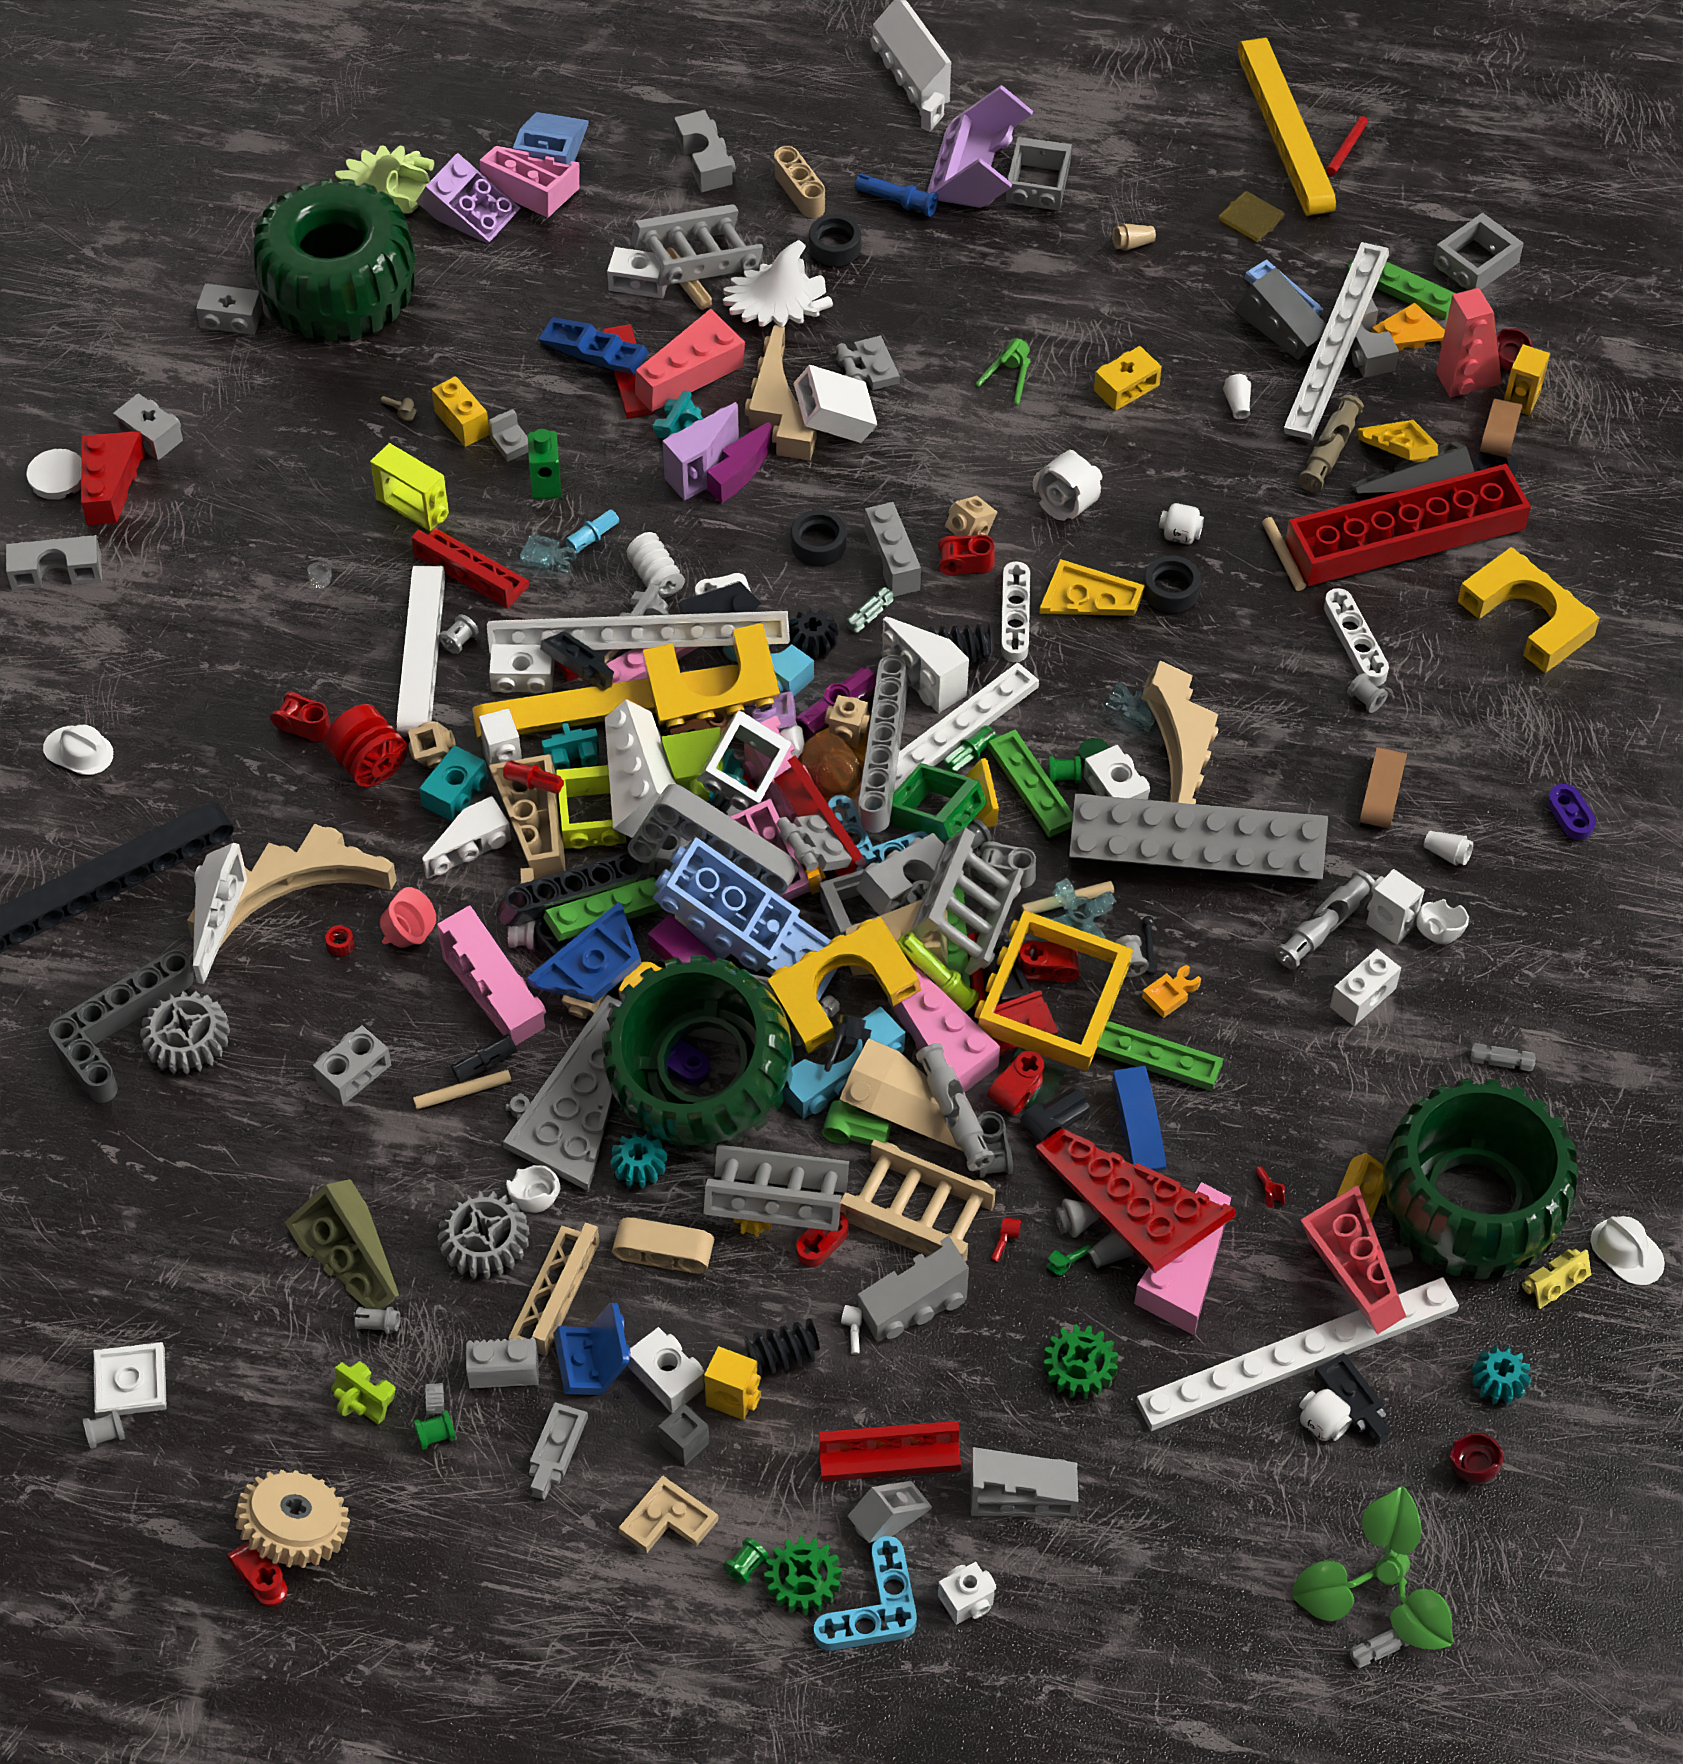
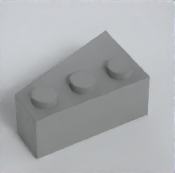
M950 1236L942 1239L940 1242L943 1247L925 1258L921 1253L913 1258L915 1265L900 1275L893 1271L858 1294V1308L861 1309L862 1318L877 1342L885 1338H895L904 1329L916 1323L918 1325L930 1321L935 1314L945 1309H956L967 1299L969 1267Z
M973 1447L970 1473L971 1516L1076 1517L1078 1508L1077 1463L1062 1459H1048Z

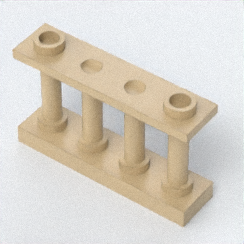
M873 1140L871 1144V1161L876 1163L860 1195L854 1196L845 1192L841 1200L840 1212L847 1217L850 1224L927 1256L942 1248L943 1245L940 1241L950 1236L966 1262L968 1243L964 1242L963 1238L980 1206L990 1211L993 1210L996 1189L991 1188L984 1181L971 1180L901 1151L892 1143H882ZM891 1169L906 1175V1178L890 1208L885 1209L873 1204L871 1201L887 1170ZM920 1181L937 1189L921 1220L914 1221L902 1216V1212ZM952 1194L966 1200L967 1203L952 1232L945 1234L933 1229L932 1226L948 1195Z

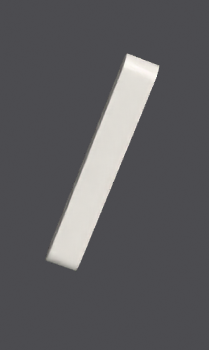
M413 566L397 713V733L401 737H409L408 730L417 728L422 723L432 721L445 587L444 566Z

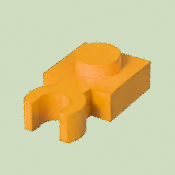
M1188 965L1182 966L1178 970L1176 978L1172 979L1166 973L1145 988L1142 998L1165 1018L1187 1002L1188 993L1194 992L1200 987L1201 978L1198 976L1194 980H1186L1185 977L1189 975L1190 967Z

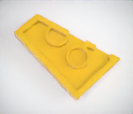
M1414 420L1358 428V440L1413 462H1424L1429 460V457L1438 456V444Z
M1060 559L1040 606V614L1134 616L1143 596L1145 585Z

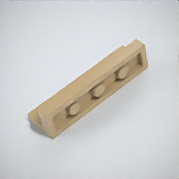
M585 1223L581 1232L561 1226L508 1341L511 1338L513 1340L517 1338L523 1340L524 1337L520 1336L523 1328L537 1322L538 1324L532 1337L536 1340L538 1354L548 1355L554 1342L553 1332L558 1326H561L599 1245L597 1226ZM566 1238L576 1241L571 1254L567 1256L564 1255L561 1249ZM564 1266L558 1282L551 1284L548 1277L550 1271ZM551 1294L544 1311L538 1313L535 1307L536 1300Z

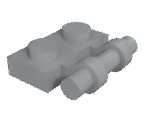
M882 336L854 342V351L849 350L844 343L836 346V358L839 365L844 367L846 371L845 376L864 381L865 383L869 382L872 390L899 384L900 375ZM861 364L863 369L860 370L855 365Z
M822 814L796 817L793 824H791L787 817H782L777 821V826L781 830L780 836L785 843L792 846L795 851V858L800 864H804L808 871L816 869L818 865L822 871L849 866L852 857Z

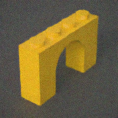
M1512 547L1488 563L1461 585L1458 603L1478 619H1481L1502 602L1510 599H1527L1539 604L1547 611L1551 620L1528 637L1523 654L1524 657L1544 673H1547L1595 636L1600 617L1592 609L1586 607L1573 597L1568 590L1563 589L1553 581L1547 573L1538 569L1526 556L1520 554Z
M763 623L732 630L731 637L739 666V677L730 690L717 696L700 695L692 691L685 684L680 674L673 643L644 649L642 651V658L659 726L666 724L667 729L676 728L684 725V720L691 718L710 720L715 718L714 713L726 711L727 715L736 714L738 710L741 712L745 711L744 706L756 704L757 708H763L773 705L774 700L778 699L780 691Z
M881 917L862 922L852 933L833 938L828 946L819 951L814 950L806 953L799 962L790 967L784 966L777 969L767 979L772 994L778 1001L807 1053L816 1050L836 1037L833 1025L817 1000V991L821 981L834 969L842 966H858L868 970L876 977L893 1006L922 991L918 976Z

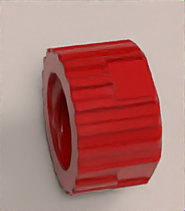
M342 925L333 926L325 935L326 948L333 956H346L355 947L353 933L350 928ZM336 939H347V941L342 944L333 943V941Z

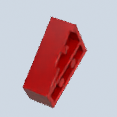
M141 431L82 436L81 505L87 526L117 523L128 498L130 484L132 481H135L137 476L136 470L140 461H143L146 455Z

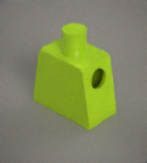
M720 727L662 736L664 751L675 783L704 801H709V791L704 788L702 783L697 781V778L721 736ZM723 756L716 767L721 772H723Z

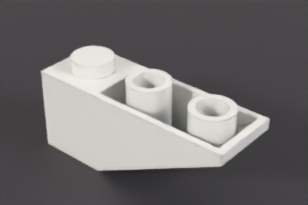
M492 796L464 808L424 855L422 860L427 879L435 875H442L461 863L470 862L477 858V856L492 849H498L511 841L509 822Z

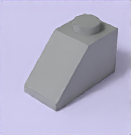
M912 1481L872 1487L849 1513L848 1517L855 1525L857 1533L869 1543L875 1542L883 1536L895 1535L926 1514L932 1506Z

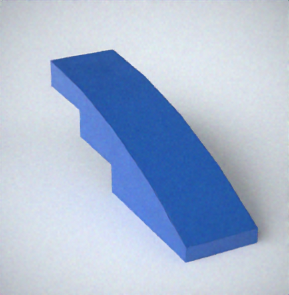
M555 317L551 318L538 338L542 344L570 356L633 375L636 374V370L641 366L649 353L644 345L623 342L617 334L597 331L592 324Z

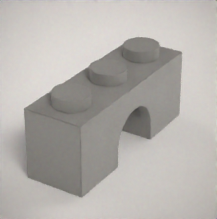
M705 110L674 117L675 138L683 155L692 154L693 176L701 192L732 185V173L736 171L733 157L727 155L724 139L722 137L719 138L717 135L715 121L709 119Z
M1372 297L1350 348L1353 364L1356 368H1359L1363 378L1395 371L1399 350L1389 331L1382 333L1369 332L1376 325L1378 309Z
M894 502L865 508V533L873 552H880L883 577L888 589L893 592V597L919 591L921 566Z
M97 536L6 544V572L12 591L42 588L43 575L53 568L68 570L72 585L102 582L101 551Z
M934 833L923 839L920 837L915 838L904 850L900 852L894 850L883 862L879 864L872 863L867 866L861 873L863 878L856 890L879 915L894 910L904 904L913 887L907 878L915 881H931L945 845Z

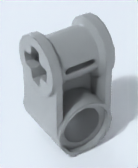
M994 841L984 842L981 845V859L1005 878L1020 868L1024 871L1019 883L1021 888L1030 887L1035 882L1036 856L1030 849L1003 845ZM974 870V875L979 880L986 883H991Z

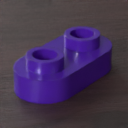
M1568 784L1554 786L1549 793L1547 804L1565 834L1575 840L1589 838L1594 831L1596 819L1579 791Z
M680 1039L671 1050L667 1063L668 1073L685 1084L700 1085L710 1076V1061L704 1053ZM690 1063H698V1064H699V1065L696 1066V1067H690V1066H689Z

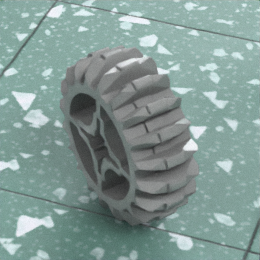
M182 990L180 997L175 998L169 993L168 1001L164 1002L158 999V1008H148L149 1017L143 1018V1028L140 1029V1036L143 1041L142 1046L144 1052L148 1054L150 1061L158 1063L162 1070L169 1067L170 1071L175 1074L180 1068H183V1072L188 1075L190 1068L196 1067L201 1072L203 1063L212 1066L214 1062L213 1056L222 1057V1047H228L227 1036H229L230 1029L227 1024V1015L222 1011L218 1002L212 1003V999L208 995L201 998L200 994L195 991L191 996H187V993ZM181 1027H184L185 1032L189 1035V1038H187L185 1033L182 1032Z
M480 1190L477 1198L474 1199L466 1194L464 1197L465 1203L463 1204L454 1200L453 1210H445V1220L439 1223L440 1233L438 1235L441 1254L444 1258H447L450 1267L457 1266L458 1272L461 1275L470 1270V1276L473 1279L476 1278L479 1272L483 1273L487 1280L492 1271H496L498 1275L502 1276L504 1266L513 1270L515 1266L514 1259L522 1260L524 1256L523 1249L528 1247L527 1237L530 1234L529 1226L526 1224V1215L520 1212L517 1203L510 1204L509 1198L506 1195L497 1200V1194L494 1191L489 1197H484ZM472 1221L471 1225L468 1228L462 1230V1228L465 1225ZM479 1228L481 1229L483 1234H487L489 1242L486 1240L485 1235H480ZM509 1235L507 1240L500 1247L496 1248V1245L505 1240V1236Z

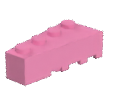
M912 963L910 965L919 978L922 991L895 1006L892 1005L889 998L888 1002L906 1032L912 1036L918 1051L933 1043L942 1044L946 1062L949 1067L954 1069L964 1092H966L999 1066L1000 1046Z

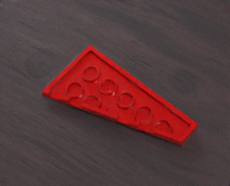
M1063 1128L1036 1146L1038 1155L1154 1273L1236 1216L1234 1207L1225 1203L1223 1205L1211 1201L1208 1195L1199 1191L1197 1193L1191 1192L1181 1187L1180 1182L1141 1164L1136 1163V1165L1124 1161L1121 1155L1113 1151L1109 1154L1096 1148L1093 1142Z

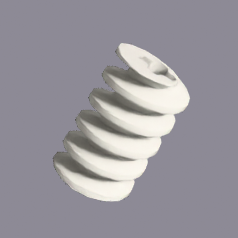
M652 532L643 533L630 543L627 549V558L647 588L650 584L658 585L660 597L666 598L677 593L683 587L685 578L680 574L678 567L674 565L673 559L669 557L668 551L664 549V545L659 541L657 534Z

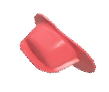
M405 887L390 902L389 907L381 915L379 921L380 928L385 935L382 943L384 945L392 943L399 948H406L413 944L420 945L434 929L436 913L433 904L420 890L413 887Z

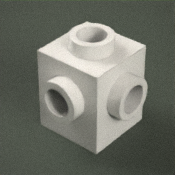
M977 1562L967 1567L959 1565L952 1569L946 1578L939 1581L938 1597L957 1625L970 1617L974 1619L979 1618L991 1609L996 1585L987 1570L982 1572Z

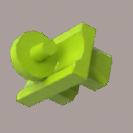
M361 1361L350 1367L341 1362L335 1367L336 1379L331 1387V1391L334 1392L333 1396L339 1400L337 1412L347 1416L354 1411L358 1415L364 1414L376 1424L381 1423L385 1419L387 1406L394 1400L395 1386L387 1380H382L374 1386L369 1382L371 1378L369 1367Z

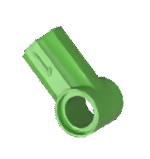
M836 1100L831 1103L822 1129V1135L827 1140L837 1144H846L851 1140L871 1146L873 1140L882 1143L888 1142L892 1122L882 1117L859 1112L856 1106L842 1100Z

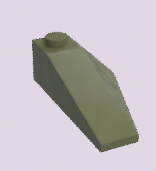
M351 1179L326 1184L284 1222L300 1249L308 1257L314 1256L324 1265L323 1270L330 1276L335 1275L346 1285V1291L366 1309L383 1310L399 1296L368 1206Z

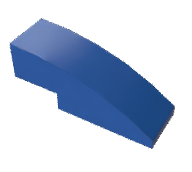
M1146 1066L1113 1071L1112 1087L1119 1109L1118 1119L1131 1164L1136 1165L1138 1163L1154 1171L1166 1170L1167 1165L1160 1124Z

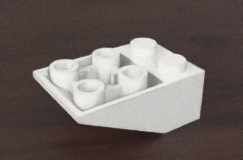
M890 617L883 618L882 658L888 655H899L906 661L908 686H912L919 693L921 700L926 705H930L937 713H940L967 696L969 658L950 639Z

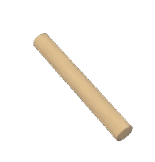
M1265 518L1262 521V525L1295 590H1303L1306 587V583L1273 518Z
M1111 881L1022 904L1021 911L1022 914L1024 910L1034 914L1114 893V887Z
M507 1069L413 1097L416 1110L510 1083L511 1077Z

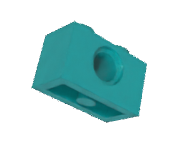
M454 745L419 788L422 806L453 822L464 808L469 807L470 801L476 792L483 790L488 781L485 760Z

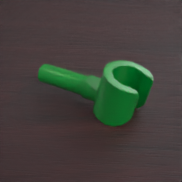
M1086 1245L1068 1254L1066 1257L1058 1250H1055L1048 1257L1050 1262L1046 1267L1056 1275L1062 1276L1068 1271L1072 1263L1088 1254L1087 1251L1091 1249V1246Z

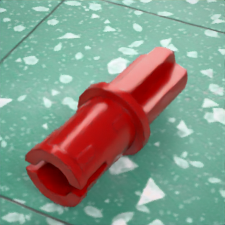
M510 760L506 762L503 768L504 779L525 784L526 788L530 790L538 788L557 794L561 792V788L564 786V780L559 775L543 771L538 765L527 766Z

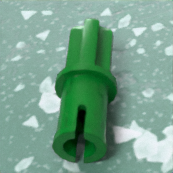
M984 725L972 737L963 739L960 746L944 758L945 768L956 773L971 760H977L980 757V753L988 747L989 741L997 738L995 731L987 738H984L992 730L991 727Z

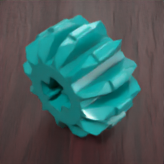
M634 1131L632 1139L622 1136L620 1145H613V1157L610 1160L611 1168L615 1171L618 1181L626 1179V1185L629 1188L636 1182L643 1189L646 1181L656 1184L658 1175H664L666 1170L664 1163L667 1161V1153L662 1149L660 1140H652L648 1132L641 1138Z
M1496 1345L1491 1347L1489 1353L1482 1351L1478 1356V1361L1474 1362L1471 1371L1474 1374L1472 1379L1473 1386L1481 1387L1479 1392L1480 1398L1487 1395L1492 1396L1493 1405L1498 1402L1499 1398H1502L1507 1406L1512 1403L1513 1397L1520 1400L1524 1396L1525 1389L1531 1383L1530 1376L1528 1375L1530 1364L1521 1363L1523 1360L1522 1353L1510 1354V1346L1506 1347L1504 1352H1501Z

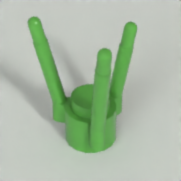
M1018 338L1010 340L997 360L976 382V387H980L1001 363H1004L1009 368L1020 366L1014 398V405H1019L1027 367L1031 362L1027 358L1030 352L1028 344Z

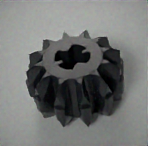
M809 608L807 614L798 611L796 618L790 620L789 644H792L807 656L809 654L813 655L815 659L818 658L820 653L828 656L830 649L835 648L837 645L838 626L834 623L832 615L825 616L823 609L814 613Z

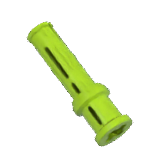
M912 931L906 932L907 938L903 934L897 941L900 949L964 1012L968 1011L978 1000L979 993L975 989H970L961 980V975L957 971L949 970Z

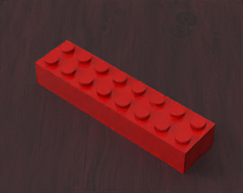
M1503 464L1290 519L1285 543L1307 586L1525 530L1531 505L1508 465Z

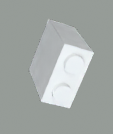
M808 365L794 382L806 427L862 443L877 426L864 381Z

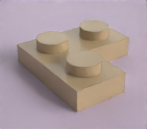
M662 1476L620 1525L619 1534L648 1553L668 1527H670L697 1547L718 1522V1514Z

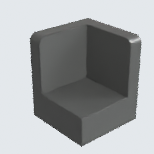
M684 1403L659 1425L661 1445L684 1466L709 1444L708 1425Z

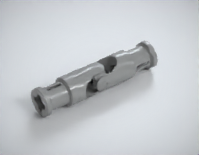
M1362 870L1354 871L1351 875L1352 879L1345 886H1339L1315 910L1313 917L1309 921L1302 922L1292 932V937L1285 944H1280L1275 948V955L1282 965L1289 969H1296L1300 965V960L1307 953H1312L1322 944L1328 934L1334 931L1359 907L1360 901L1366 895L1372 894L1371 889L1375 881L1368 873Z
M933 1043L923 1047L916 1053V1059L918 1063H922L928 1075L926 1081L942 1111L956 1145L962 1148L968 1160L966 1164L969 1171L980 1170L990 1165L995 1160L994 1154L988 1150L984 1142V1132L965 1096L954 1069L949 1067L946 1062L942 1044Z

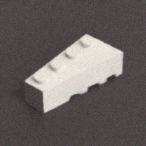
M625 700L605 717L613 829L633 838L665 787L676 783L652 712Z

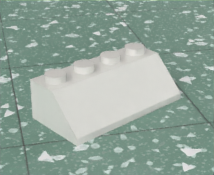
M893 0L873 24V36L870 39L873 50L880 54L885 67L891 69L898 85L903 86L910 102L915 103L919 110L925 100L928 101L935 92L945 96L944 104L950 102L951 61L906 0Z

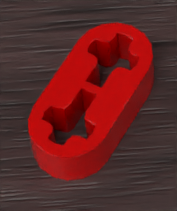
M840 1212L839 1231H830L827 1234L828 1230L808 1228L797 1241L796 1256L798 1261L806 1267H816L822 1264L847 1238L849 1230L847 1217ZM818 1243L817 1254L812 1251L808 1254L805 1253L806 1246L813 1248Z

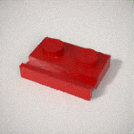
M1041 990L999 1004L994 1010V1013L1055 1036L1058 1034V1029L1049 1008L1042 998ZM991 1037L1000 1046L999 1056L1021 1049L1018 1046Z

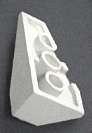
M231 843L207 854L203 865H199L195 872L196 896L193 967L197 982L200 984L205 983L248 881L240 846L236 843Z

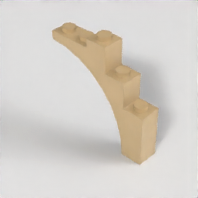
M317 824L313 825L298 852L287 846H277L268 843L252 871L245 868L248 881L220 947L231 932L251 913L271 900L295 890L332 883L368 884L392 890L397 881L394 863L382 856L375 857L363 853L356 847H346L342 833L332 827H322ZM195 908L187 919L192 938H194Z

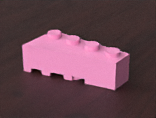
M470 905L437 924L443 960L503 1036L508 1034L516 1046L545 1028L544 1014H546V1009L538 997H533L524 979L517 974Z
M1202 1182L1195 1192L1199 1191L1208 1195L1209 1199L1217 1204L1223 1205L1225 1203L1230 1206L1231 1197ZM1225 1224L1156 1273L1148 1267L1137 1284L1134 1304L1194 1335Z

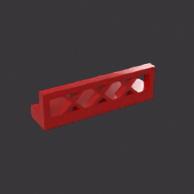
M434 528L428 535L418 529L411 537L415 557L431 566H444L445 574L506 609L529 587V580L437 528Z
M793 756L787 760L791 767L775 777L774 780L798 817L822 814L852 857L848 867L834 869L838 877L860 871L868 866V863L798 758Z
M949 1421L819 1432V1458L822 1482L961 1471L959 1422Z

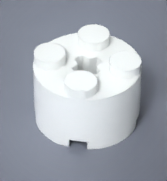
M1068 450L1036 473L1033 479V490L1035 494L1039 492L1042 499L1039 503L1050 516L1065 521L1067 518L1074 519L1098 500L1101 493L1100 480L1102 479V474L1096 466H1091L1075 451Z

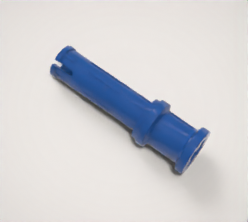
M863 173L859 174L855 182L856 191L897 202L906 210L912 208L924 212L928 217L934 214L937 207L938 194L936 192L929 194L917 190V187L913 185L903 187Z

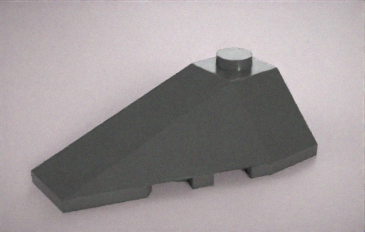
M1452 441L1438 446V456L1429 457L1427 461H1402L1396 464L1394 467L1395 471L1392 473L1389 470L1380 471L1350 485L1352 490L1357 493L1398 492L1475 471L1467 447Z

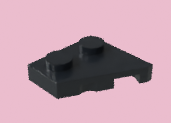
M736 581L724 587L711 589L702 594L681 599L677 604L687 614L753 612L761 602L741 581Z

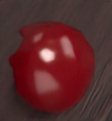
M1503 328L1496 334L1500 367L1504 370L1512 369L1523 344L1533 347V343L1527 333L1517 328Z
M1469 1433L1458 1440H1454L1449 1454L1450 1464L1458 1478L1469 1484L1482 1485L1492 1481L1499 1474L1504 1459L1502 1448L1495 1439L1483 1433Z

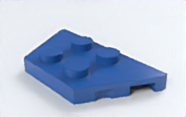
M620 902L615 904L528 976L529 985L540 990L595 1003L642 964L641 957L634 942L622 904Z

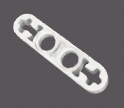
M1011 562L1004 567L1001 653L1004 659L1009 662L1024 660L1027 657L1029 647L1030 570L1022 562ZM1014 574L1019 575V585H1013ZM1012 596H1020L1024 601L1020 604H1013L1008 599ZM1017 619L1022 621L1023 625L1014 628L1008 625V621ZM1012 638H1018L1017 650L1012 649Z
M1336 588L1330 590L1326 594L1324 610L1359 675L1366 673L1369 676V681L1375 686L1382 685L1387 679L1389 665L1354 599L1344 589ZM1339 604H1343V608H1342V612H1343V613H1341V608H1340ZM1350 621L1355 623L1358 628L1348 630L1342 624ZM1365 644L1370 648V651L1362 653L1357 651L1354 646ZM1370 661H1372V662H1371V666H1372L1373 670H1370V671H1369V669H1370Z

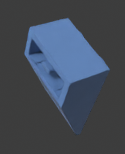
M536 112L520 128L513 149L529 152V157L545 160V157L549 156L554 157V162L570 165L571 161L575 162L589 120Z

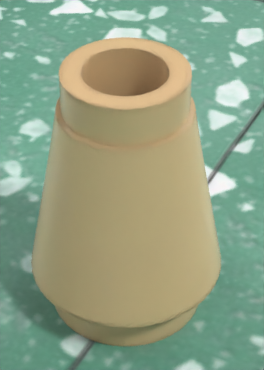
M1121 223L1119 226L1114 227L1112 232L1115 248L1122 251L1153 243L1156 238L1154 227Z

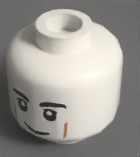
M1174 503L1170 506L1168 512H1162L1159 528L1164 529V537L1167 540L1190 545L1194 539L1199 540L1204 517L1200 516V511L1196 507Z
M1323 1389L1317 1394L1313 1391L1309 1392L1299 1405L1303 1409L1300 1416L1301 1424L1321 1441H1327L1331 1438L1334 1441L1338 1440L1352 1423V1419L1349 1417L1350 1406L1329 1389Z

